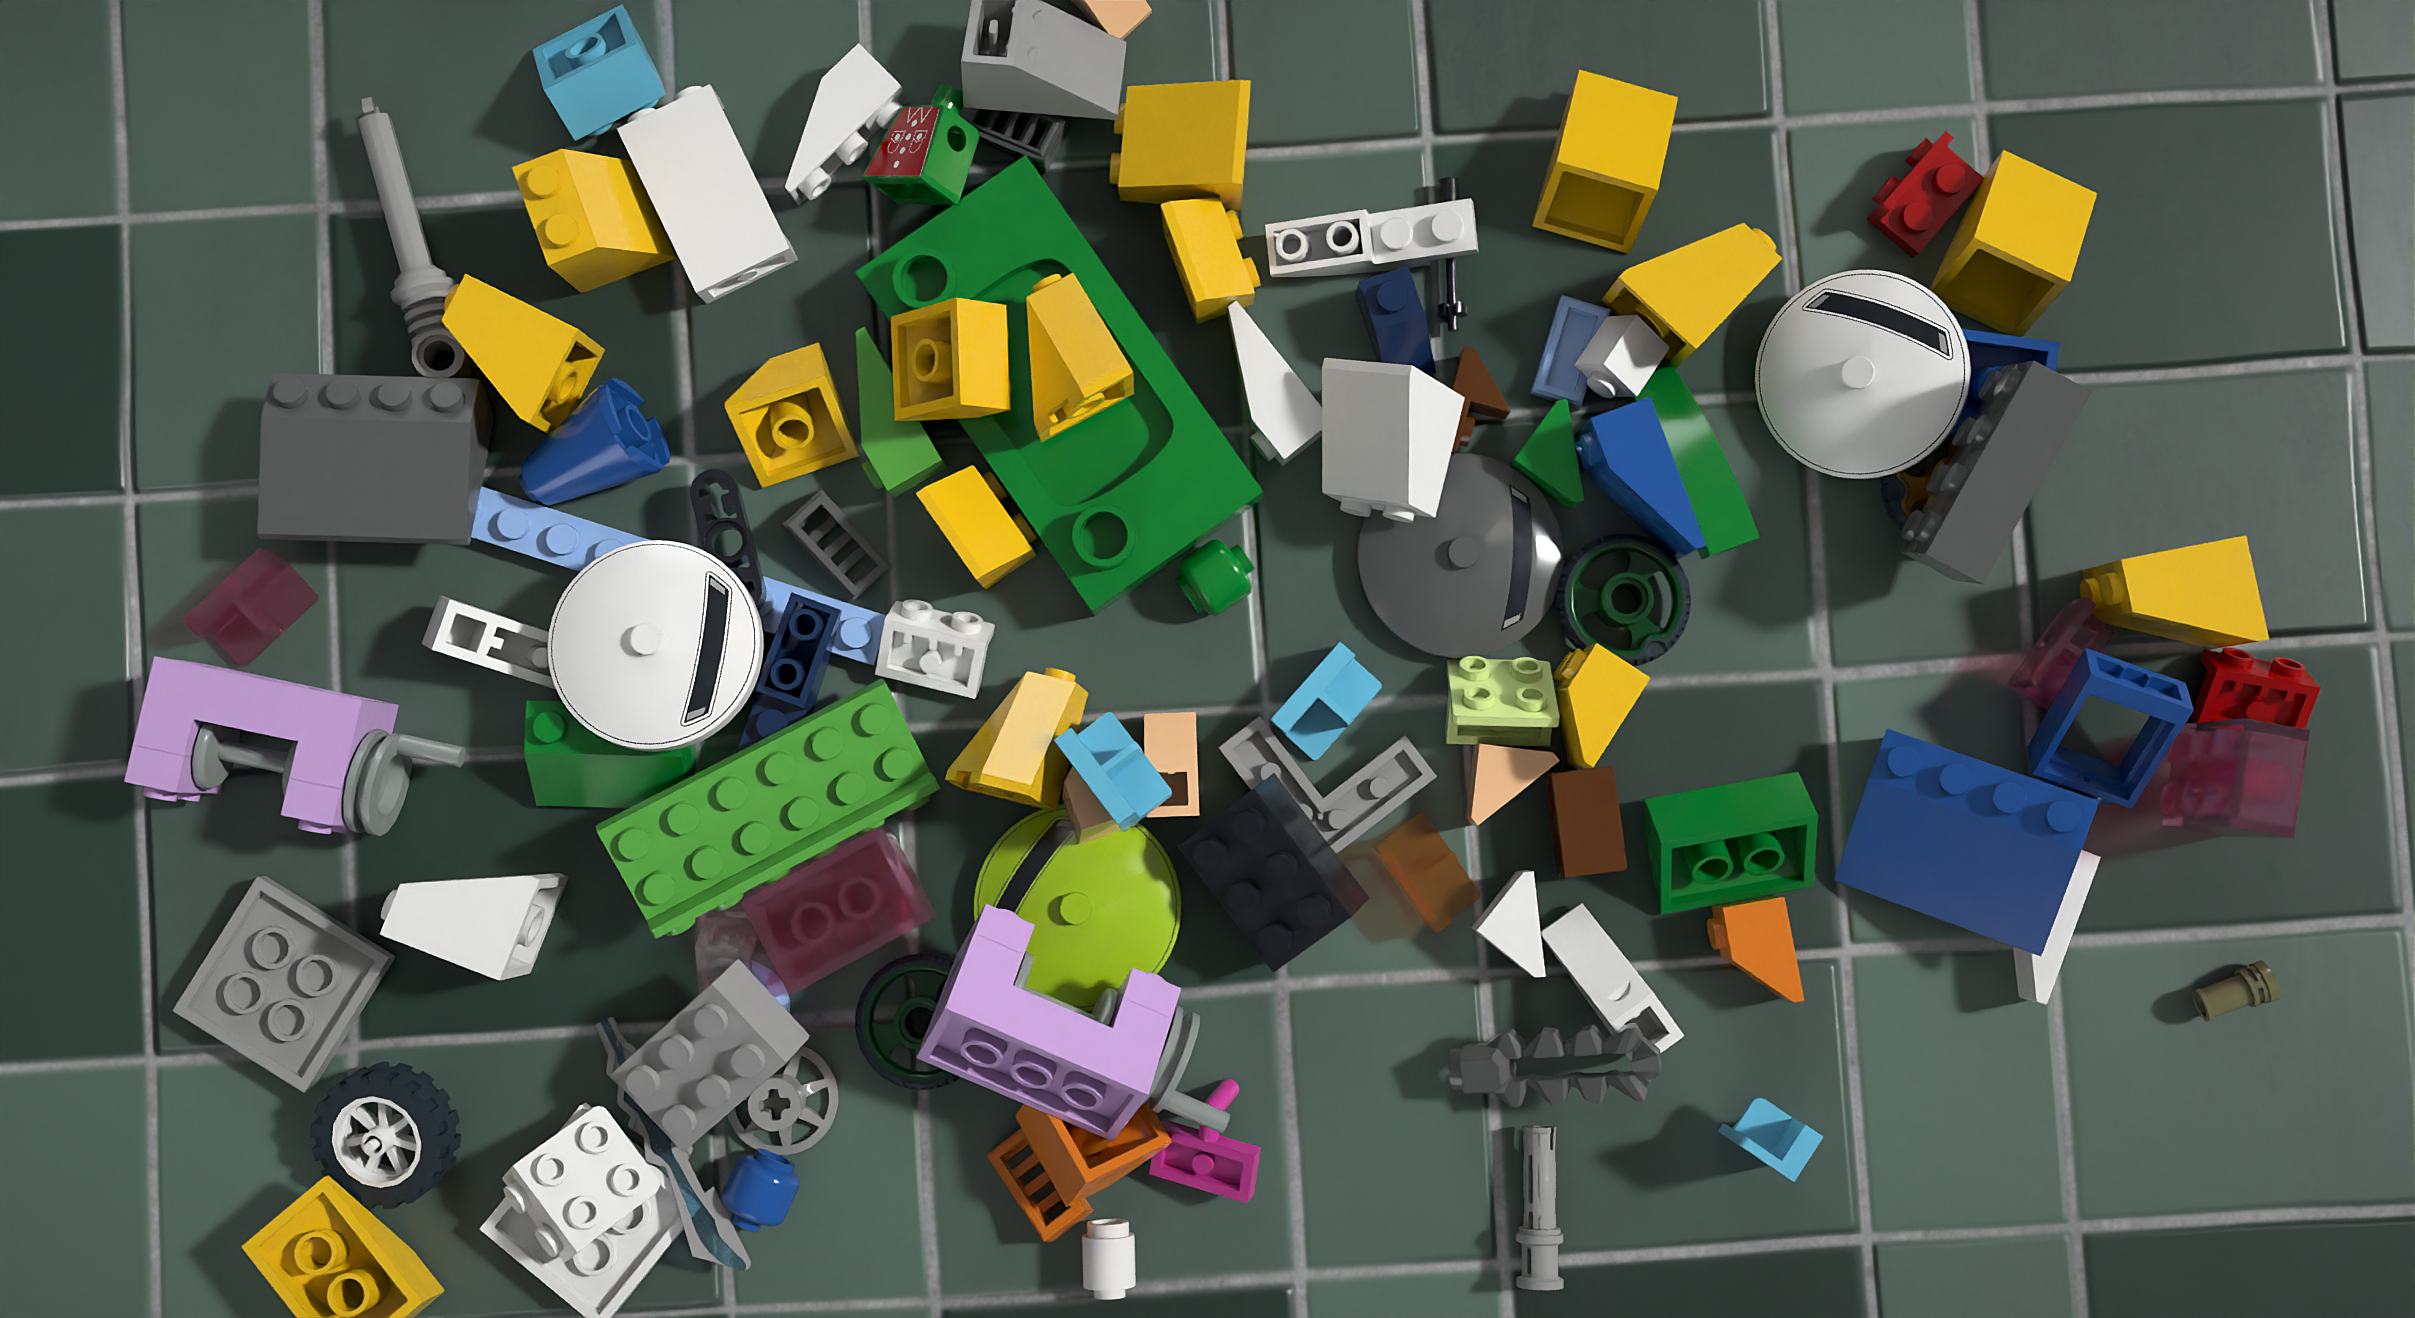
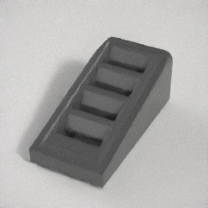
M965 107L961 117L978 130L979 141L1018 160L1026 155L1035 168L1045 173L1048 172L1069 131L1068 120L1059 115L1010 111L1011 114L1001 133L993 131L1002 113L1001 110H991L984 125L981 126L974 123L981 109ZM1022 117L1028 120L1017 141L1010 137ZM1037 126H1040L1045 131L1037 147L1029 146L1028 144Z
M819 489L783 522V525L854 600L892 566L822 489ZM825 508L830 516L807 535L801 528L819 511ZM839 523L844 531L826 548L821 550L815 543ZM853 538L859 546L836 566L830 558ZM865 554H868L873 561L850 581L844 574Z

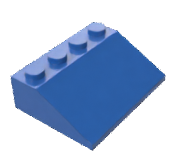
M1887 728L1868 778L1834 881L2041 957L2099 801Z

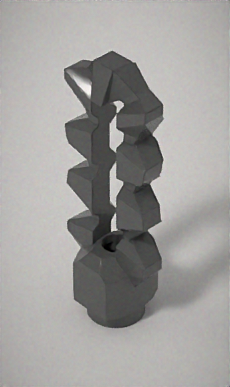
M1629 1023L1607 1038L1594 1024L1579 1028L1574 1038L1568 1040L1557 1028L1544 1027L1528 1045L1513 1028L1503 1029L1487 1043H1468L1463 1048H1452L1448 1062L1449 1078L1453 1090H1463L1466 1095L1494 1093L1510 1107L1521 1106L1530 1086L1551 1105L1564 1103L1571 1087L1578 1088L1583 1098L1591 1103L1601 1104L1609 1086L1618 1089L1636 1102L1645 1101L1649 1083L1663 1068L1660 1049L1643 1036L1637 1023ZM1630 1051L1633 1053L1631 1061L1632 1070L1628 1072L1610 1070L1605 1073L1572 1072L1559 1075L1528 1074L1525 1076H1515L1517 1068L1516 1059L1523 1056L1545 1058L1561 1057L1567 1054L1588 1056L1600 1055L1602 1053L1626 1054Z

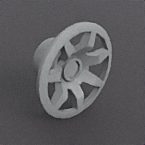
M802 1045L789 1060L783 1074H773L744 1099L748 1101V1112L752 1119L747 1128L742 1124L736 1107L727 1114V1117L740 1139L756 1150L758 1148L766 1149L777 1155H791L802 1152L822 1139L836 1117L839 1105V1091L836 1078L822 1056ZM802 1056L818 1067L824 1077L823 1079L803 1084L796 1079ZM827 1087L829 1105L826 1116L823 1118L812 1108L806 1106V1097ZM797 1119L819 1127L807 1139L792 1144V1124ZM759 1128L773 1132L779 1131L782 1145L766 1143L756 1138L753 1133Z

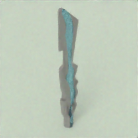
M614 1017L607 1018L596 1024L595 1029L608 1055L606 1075L618 1086L617 1105L630 1116L628 1128L644 1137L645 1162L667 1169L692 1257L742 1271L748 1270L751 1266V1261L715 1188L713 1187L704 1193L688 1161L693 1147L690 1146L682 1152L611 1077V1074L636 1051L635 1047L624 1039Z

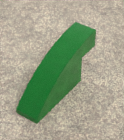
M1667 358L1662 359L1638 396L1625 397L1627 404H1631L1651 397L1706 543L1705 547L1698 550L1701 560L1751 543L1759 539L1760 536L1734 473L1702 410Z

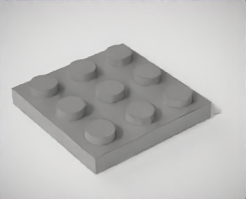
M257 876L172 1011L303 1093L314 1089L396 956L267 876Z

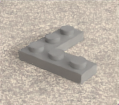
M1260 716L1218 747L1250 790L1275 773L1336 854L1437 777L1406 735L1323 798Z

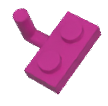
M1224 1079L1204 1103L1225 1111L1239 1094L1238 1084L1232 1079ZM1165 1119L1161 1121L1172 1142L1165 1149L1151 1157L1150 1175L1244 1203L1249 1202L1254 1195L1261 1147L1220 1136L1219 1132L1203 1125L1196 1129Z

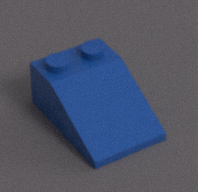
M1651 397L1590 418L1574 435L1577 441L1575 447L1579 470L1582 473L1588 471L1592 483L1655 542L1661 544L1662 547L1673 554L1676 560L1705 547L1706 543Z

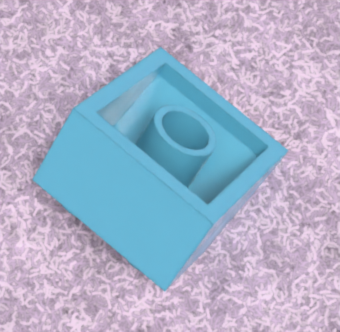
M623 4L532 49L543 90L575 141L586 135L590 137L600 135L607 131L614 121L631 112L636 113L646 108H652L657 104L659 98L667 95L660 76Z

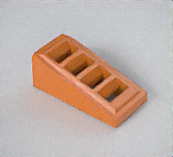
M1022 1128L986 1155L1044 1242H1054L1094 1211L1086 1198L1070 1205L1068 1209L1052 1221L1049 1219L1046 1213L1060 1204L1062 1199L1057 1190L1040 1203H1037L1034 1199V1195L1052 1182L1046 1171L1026 1186L1020 1180L1041 1164ZM1027 1146H1030L1034 1153L1012 1169L1007 1162Z

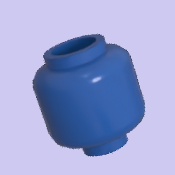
M758 1148L755 1154L740 1156L722 1192L723 1204L733 1212L730 1221L752 1232H759L762 1225L777 1226L785 1220L800 1186L799 1178L793 1172L795 1164L781 1155Z

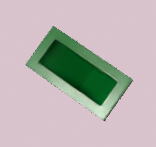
M1568 399L1556 401L1509 465L1566 509L1576 508L1584 502Z

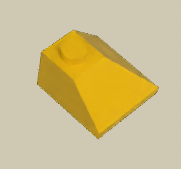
M819 342L770 358L725 402L728 416L762 488L859 456L836 382Z

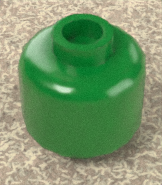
M1213 539L1181 560L1179 563L1181 576L1175 579V581L1197 614L1205 610L1208 614L1217 616L1251 593L1252 586L1247 574L1255 570V568L1238 544L1229 549L1224 542Z

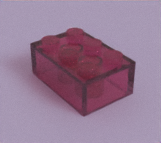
M2246 718L2185 724L2167 752L2168 760L2172 765L2169 783L2164 786L2160 796V810L2164 814L2162 826L2223 837L2294 838L2310 730Z
M880 826L741 901L747 916L790 996L938 917L890 826Z

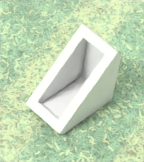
M1516 871L1471 928L1527 974L1535 978L1545 977L1534 871Z

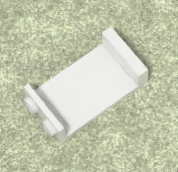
M710 84L704 87H688L677 93L673 102L659 109L646 108L640 110L628 118L627 124L617 128L695 292L707 304L798 260L789 240L783 234L723 111L724 106Z

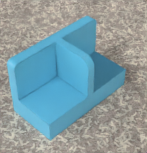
M1341 642L1337 644L1269 721L1312 760H1318L1382 688V684L1354 659L1356 655Z
M1112 712L1105 713L1078 735L1072 728H1069L1054 740L1123 833L1172 796L1171 788L1144 755L1138 743L1131 738Z
M1761 1097L1750 1101L1733 1128L1723 1123L1717 1131L1793 1182H1795L1823 1139L1822 1135L1806 1124L1792 1118Z

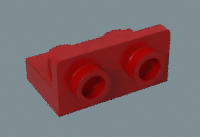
M1947 131L1934 143L1926 137L1906 158L1905 162L1911 168L1903 178L1898 180L1892 175L1872 197V200L1878 206L1867 217V220L1912 258L1921 252L1984 179L1983 176L1947 147L1954 138Z
M2230 647L2223 648L2222 652L2202 651L2200 661L2207 668V673L2191 714L2192 719L2197 725L2300 743L2321 689L2305 671L2306 667L2303 664L2284 657H2274L2272 662L2255 659L2248 652Z

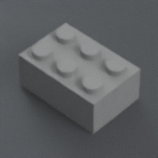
M737 959L641 1045L611 1074V1077L674 1144L684 1152L784 1066L808 1040L810 1035L750 970Z

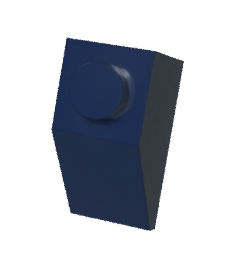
M1409 266L1359 281L1355 296L1377 362L1412 365L1429 376L1435 375L1436 369L1426 318Z

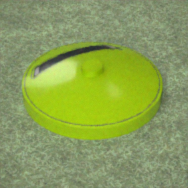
M1065 804L1057 805L1056 812L1042 809L1027 816L1012 826L997 841L984 861L979 873L974 896L975 921L984 905L989 904L998 909L1010 910L1017 914L1019 918L1035 924L1026 948V952L1033 955V963L1025 986L1083 1011H1092L1101 994L1107 988L1117 991L1133 967L1143 972L1157 974L1164 966L1173 949L1181 920V893L1177 874L1168 854L1159 841L1143 825L1138 823L1137 826L1130 827L1124 833L1121 830L1079 844Z

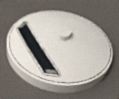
M1853 270L1830 275L1805 287L1793 296L1781 308L1769 325L1762 339L1755 367V388L1758 405L1766 425L1778 443L1794 458L1808 467L1832 476L1849 479H1870L1892 475L1919 463L1929 456L1944 442L1956 426L1968 398L1971 379V364L1967 342L1960 325L1948 307L1934 293L1916 281L1899 274L1880 270Z
M663 540L631 543L605 553L591 562L572 580L564 591L553 614L548 635V662L552 680L561 700L571 714L587 729L616 745L650 752L670 751L696 744L728 724L742 709L755 687L762 665L764 650L763 630L757 607L740 579L724 563L711 554L684 543Z

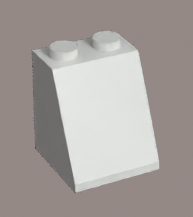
M1324 358L1322 366V493L1340 501V510L1353 515L1369 517L1371 509L1383 511V516L1401 522L1412 523L1415 515L1435 518L1465 397L1412 365Z
M561 873L403 883L399 885L398 890H392L384 902L381 918L385 922L380 935L499 981L530 974L567 883L568 876Z

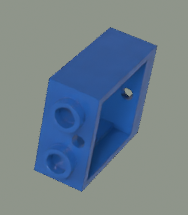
M2084 648L2027 746L2032 774L2038 776L2045 783L2057 787L2065 785L2085 792L2091 798L2101 803H2116L2132 809L2194 710L2186 683ZM2089 694L2150 715L2119 766L2059 746Z

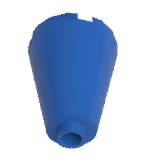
M617 378L601 383L522 461V474L519 476V481L527 496L533 501L539 500L545 505H553L654 475L666 468L664 465L670 462L667 440L655 416L646 421L637 408L645 403L639 394L626 382Z

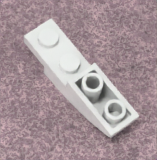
M1471 198L1369 214L1364 209L1265 225L1269 268L1272 277L1330 276L1388 271L1404 266H1409V268L1431 265V260L1479 253L1474 204Z

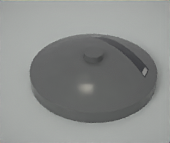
M1468 453L1451 454L1435 518L1415 515L1413 522L1408 523L1387 518L1382 515L1383 511L1371 509L1370 516L1365 517L1362 523L1357 545V569L1361 588L1367 603L1381 624L1391 634L1408 646L1423 653L1441 658L1463 659L1467 656L1482 657L1503 650L1527 635L1541 621L1556 596L1564 559L1562 535L1555 514L1544 495L1527 477L1511 466L1493 458Z

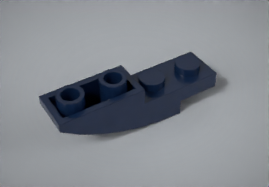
M791 592L755 687V691H758L735 753L813 713L831 656L842 610Z

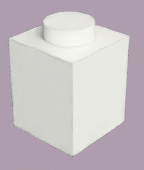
M1638 315L1606 317L1574 365L1588 378V386L1600 396L1605 398L1635 397L1643 389L1670 347Z

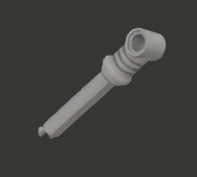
M372 97L361 99L362 109L366 116L360 118L358 123L401 271L394 281L395 288L390 294L392 302L401 307L402 313L405 314V324L409 326L407 331L409 337L412 338V362L416 370L423 377L472 378L475 370L473 359L441 321L445 314L443 308L445 298L456 283L454 279L446 276L445 271L437 268L432 263L392 120L387 113H381L379 107L374 106ZM442 351L455 352L454 362L449 368L442 371L432 369L433 359L438 353Z

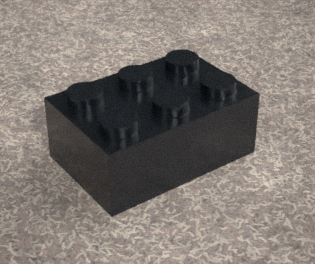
M1275 773L1178 846L1273 973L1350 919L1369 899V896Z

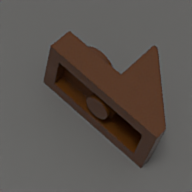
M1464 346L1459 355L1450 389L1465 397L1451 452L1452 455L1457 452L1459 445L1468 447L1476 419L1475 417L1468 416V411L1505 420L1511 412L1476 350Z

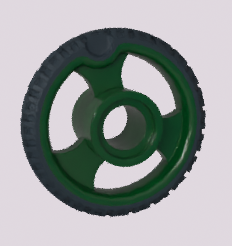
M1635 534L1607 535L1583 546L1564 567L1556 590L1557 616L1563 632L1576 649L1579 648L1584 651L1586 647L1598 643L1633 667L1639 666L1665 654L1681 637L1691 610L1690 586L1678 560L1661 544ZM1614 552H1626L1628 556L1626 572L1609 578L1597 590L1586 588L1578 581L1583 571L1597 558ZM1656 572L1663 573L1671 592V611L1664 628L1654 625L1647 618L1654 602L1653 590L1647 580ZM1616 587L1626 588L1633 594L1635 606L1630 614L1620 613L1613 607L1611 596ZM1595 612L1597 617L1610 627H1626L1631 638L1630 648L1616 649L1601 644L1586 632L1580 620L1586 614Z
M917 953L897 958L877 971L868 981L860 995L855 1013V1032L858 1045L869 1065L880 1076L895 1085L913 1090H930L949 1085L961 1078L941 1068L931 1071L911 1070L897 1064L890 1058L894 1048L901 1043L910 1049H920L925 1035L917 1033L912 1028L910 1023L911 1013L915 1008L923 1007L929 1009L934 1014L940 998L938 996L939 988L947 980L954 960L931 953ZM908 974L914 982L915 996L898 1008L893 1023L882 1024L874 1021L875 1009L884 990L893 981Z

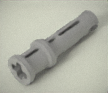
M1547 1125L1523 1126L1524 1214L1523 1226H1519V1231L1516 1232V1241L1521 1243L1522 1275L1516 1278V1286L1529 1290H1559L1564 1287V1279L1558 1276V1245L1563 1243V1233H1561V1228L1556 1227L1555 1215L1556 1127Z

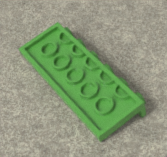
M881 678L597 824L595 827L647 920L650 932L656 939L665 934L667 936H675L686 931L695 923V918L712 909L721 911L732 907L743 898L744 892L761 883L767 886L781 881L789 875L791 868L807 859L814 861L830 855L837 849L839 842L854 834L862 836L874 832L884 824L886 817L902 809L904 811H911L923 806L931 799V794L940 789V786L930 772L886 682Z

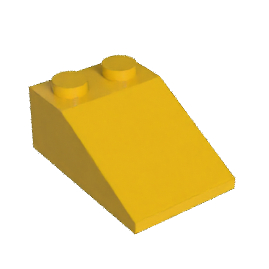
M329 1175L318 1181L241 1246L296 1318H414L445 1292L444 1288L413 1249Z

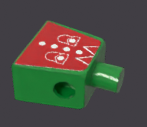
M939 84L930 105L903 106L898 110L868 164L862 179L897 204L958 205L979 140L978 130L959 116L963 107V92L953 86Z

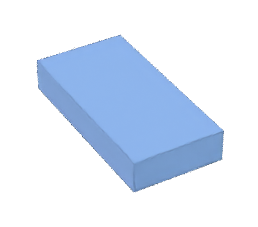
M1561 295L1530 395L1553 402L1568 399L1569 407L1576 409L1581 407L1588 386V378L1574 364L1606 317H1609L1610 309Z

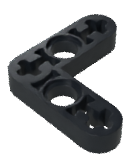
M719 469L706 470L698 474L690 488V498L704 551L720 560L728 568H739L743 582L748 587H754V591L749 593L759 611L764 606L767 598L766 586L741 491L735 480L725 471ZM718 483L723 490L729 491V493L721 496L722 507L728 517L736 513V518L718 519L715 506L709 499H703V496L711 493V484ZM709 519L716 520L708 525ZM726 530L738 531L742 536L740 550L732 556L724 557L718 555L715 550L717 536ZM749 561V567H739Z

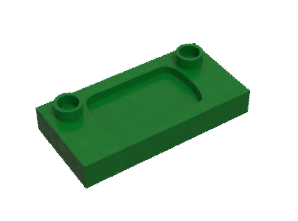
M1026 155L960 199L958 205L950 206L855 271L890 324L892 316L956 297L1006 305L1009 333L1008 359L1009 380L1011 384V410L978 418L957 420L1094 616L1104 611L1262 501L1263 490ZM1074 273L1133 371L1134 394L1041 442L1034 425L1026 297L1034 293L1032 287L1044 278L1054 274H1060L1061 278H1064Z

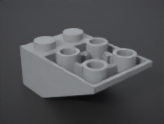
M972 0L961 58L963 107L1118 120L1127 42L1109 35L1107 32L1041 0Z

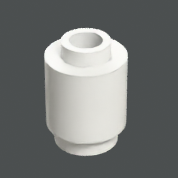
M1110 1218L1088 1221L1087 1234L1082 1235L1083 1288L1094 1290V1298L1111 1300L1124 1298L1126 1296L1125 1289L1136 1286L1134 1233L1129 1232V1221L1126 1219Z

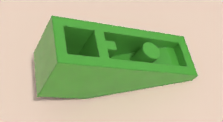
M864 326L856 331L861 443L863 450L869 458L868 461L861 465L877 491L885 487L895 498L944 470L947 466L921 421H895L893 373L872 336Z

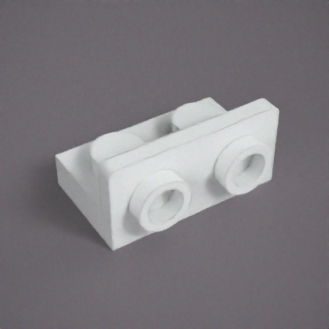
M920 600L896 601L884 620L875 675L975 699L980 689L987 648L993 636L995 625L984 622L980 616L970 612H955L951 614L935 610L929 603Z

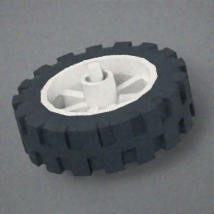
M379 1062L369 1068L365 1066L333 1086L327 1092L328 1096L319 1102L314 1112L318 1115V1118L311 1123L310 1135L316 1138V1145L312 1147L315 1161L321 1160L325 1168L321 1173L324 1177L329 1175L351 1196L360 1199V1204L365 1207L373 1208L379 1204L383 1205V1209H394L403 1202L406 1205L413 1203L437 1185L445 1177L444 1174L453 1167L457 1159L453 1154L461 1144V1134L456 1133V1125L460 1121L456 1109L451 1111L447 1103L451 1098L443 1088L438 1090L432 1084L435 1079L425 1072L417 1074L412 1071L413 1066L399 1063L396 1066H389V1062ZM377 1102L379 1119L362 1104ZM392 1108H394L401 1114L392 1115ZM357 1120L363 1126H365L369 1130V1132L358 1134L356 1128ZM411 1127L415 1137L409 1135ZM400 1147L415 1151V1159L410 1166ZM385 1152L393 1167L380 1163Z

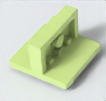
M1467 656L1463 659L1450 658L1447 660L1446 670L1449 692L1445 726L1446 744L1550 747L1552 727H1558L1560 715L1551 666L1548 661H1538L1530 657L1500 660L1485 659L1480 656Z

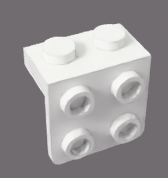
M596 1106L514 1164L502 1177L507 1185L503 1188V1191L509 1203L518 1213L523 1214L527 1212L539 1228L535 1231V1235L541 1246L550 1256L555 1257L559 1255L564 1263L654 1195L660 1187L657 1176L610 1113L601 1106Z

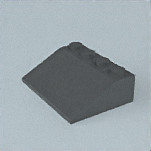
M272 373L261 414L257 534L260 539L470 545L496 414L480 379Z

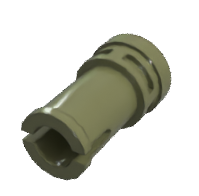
M2262 960L2235 971L2234 976L2192 991L2194 1005L2206 1022L2248 1005L2254 1008L2281 998L2277 979L2269 966Z

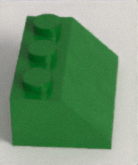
M526 700L524 755L536 806L630 808L695 775L696 744L681 749L659 752L625 748L587 729L571 714L563 701Z
M1799 772L1645 799V840L1658 908L1661 914L1813 887L1818 814Z

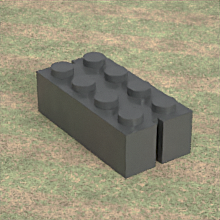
M2036 361L2002 366L2000 371L1993 370L1980 389L1978 397L1983 399V402L1974 418L1969 416L1962 422L1953 438L1952 444L1957 446L1948 465L1942 463L1931 476L1926 491L1930 492L1931 495L1921 512L1915 510L1906 521L1900 535L1905 541L1899 552L1954 581L1984 584L2092 391Z

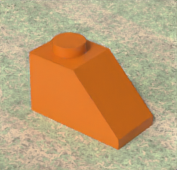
M1768 895L1712 905L1714 918L1707 920V929L1713 949H1720L1722 958L1781 999L1793 1003L1804 1001L1785 897Z

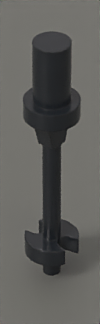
M1454 177L1439 179V203L1459 200V179ZM1456 257L1446 258L1447 304L1441 303L1437 305V317L1447 319L1448 331L1454 332L1458 331V317L1462 318L1468 315V305L1463 302H1457Z

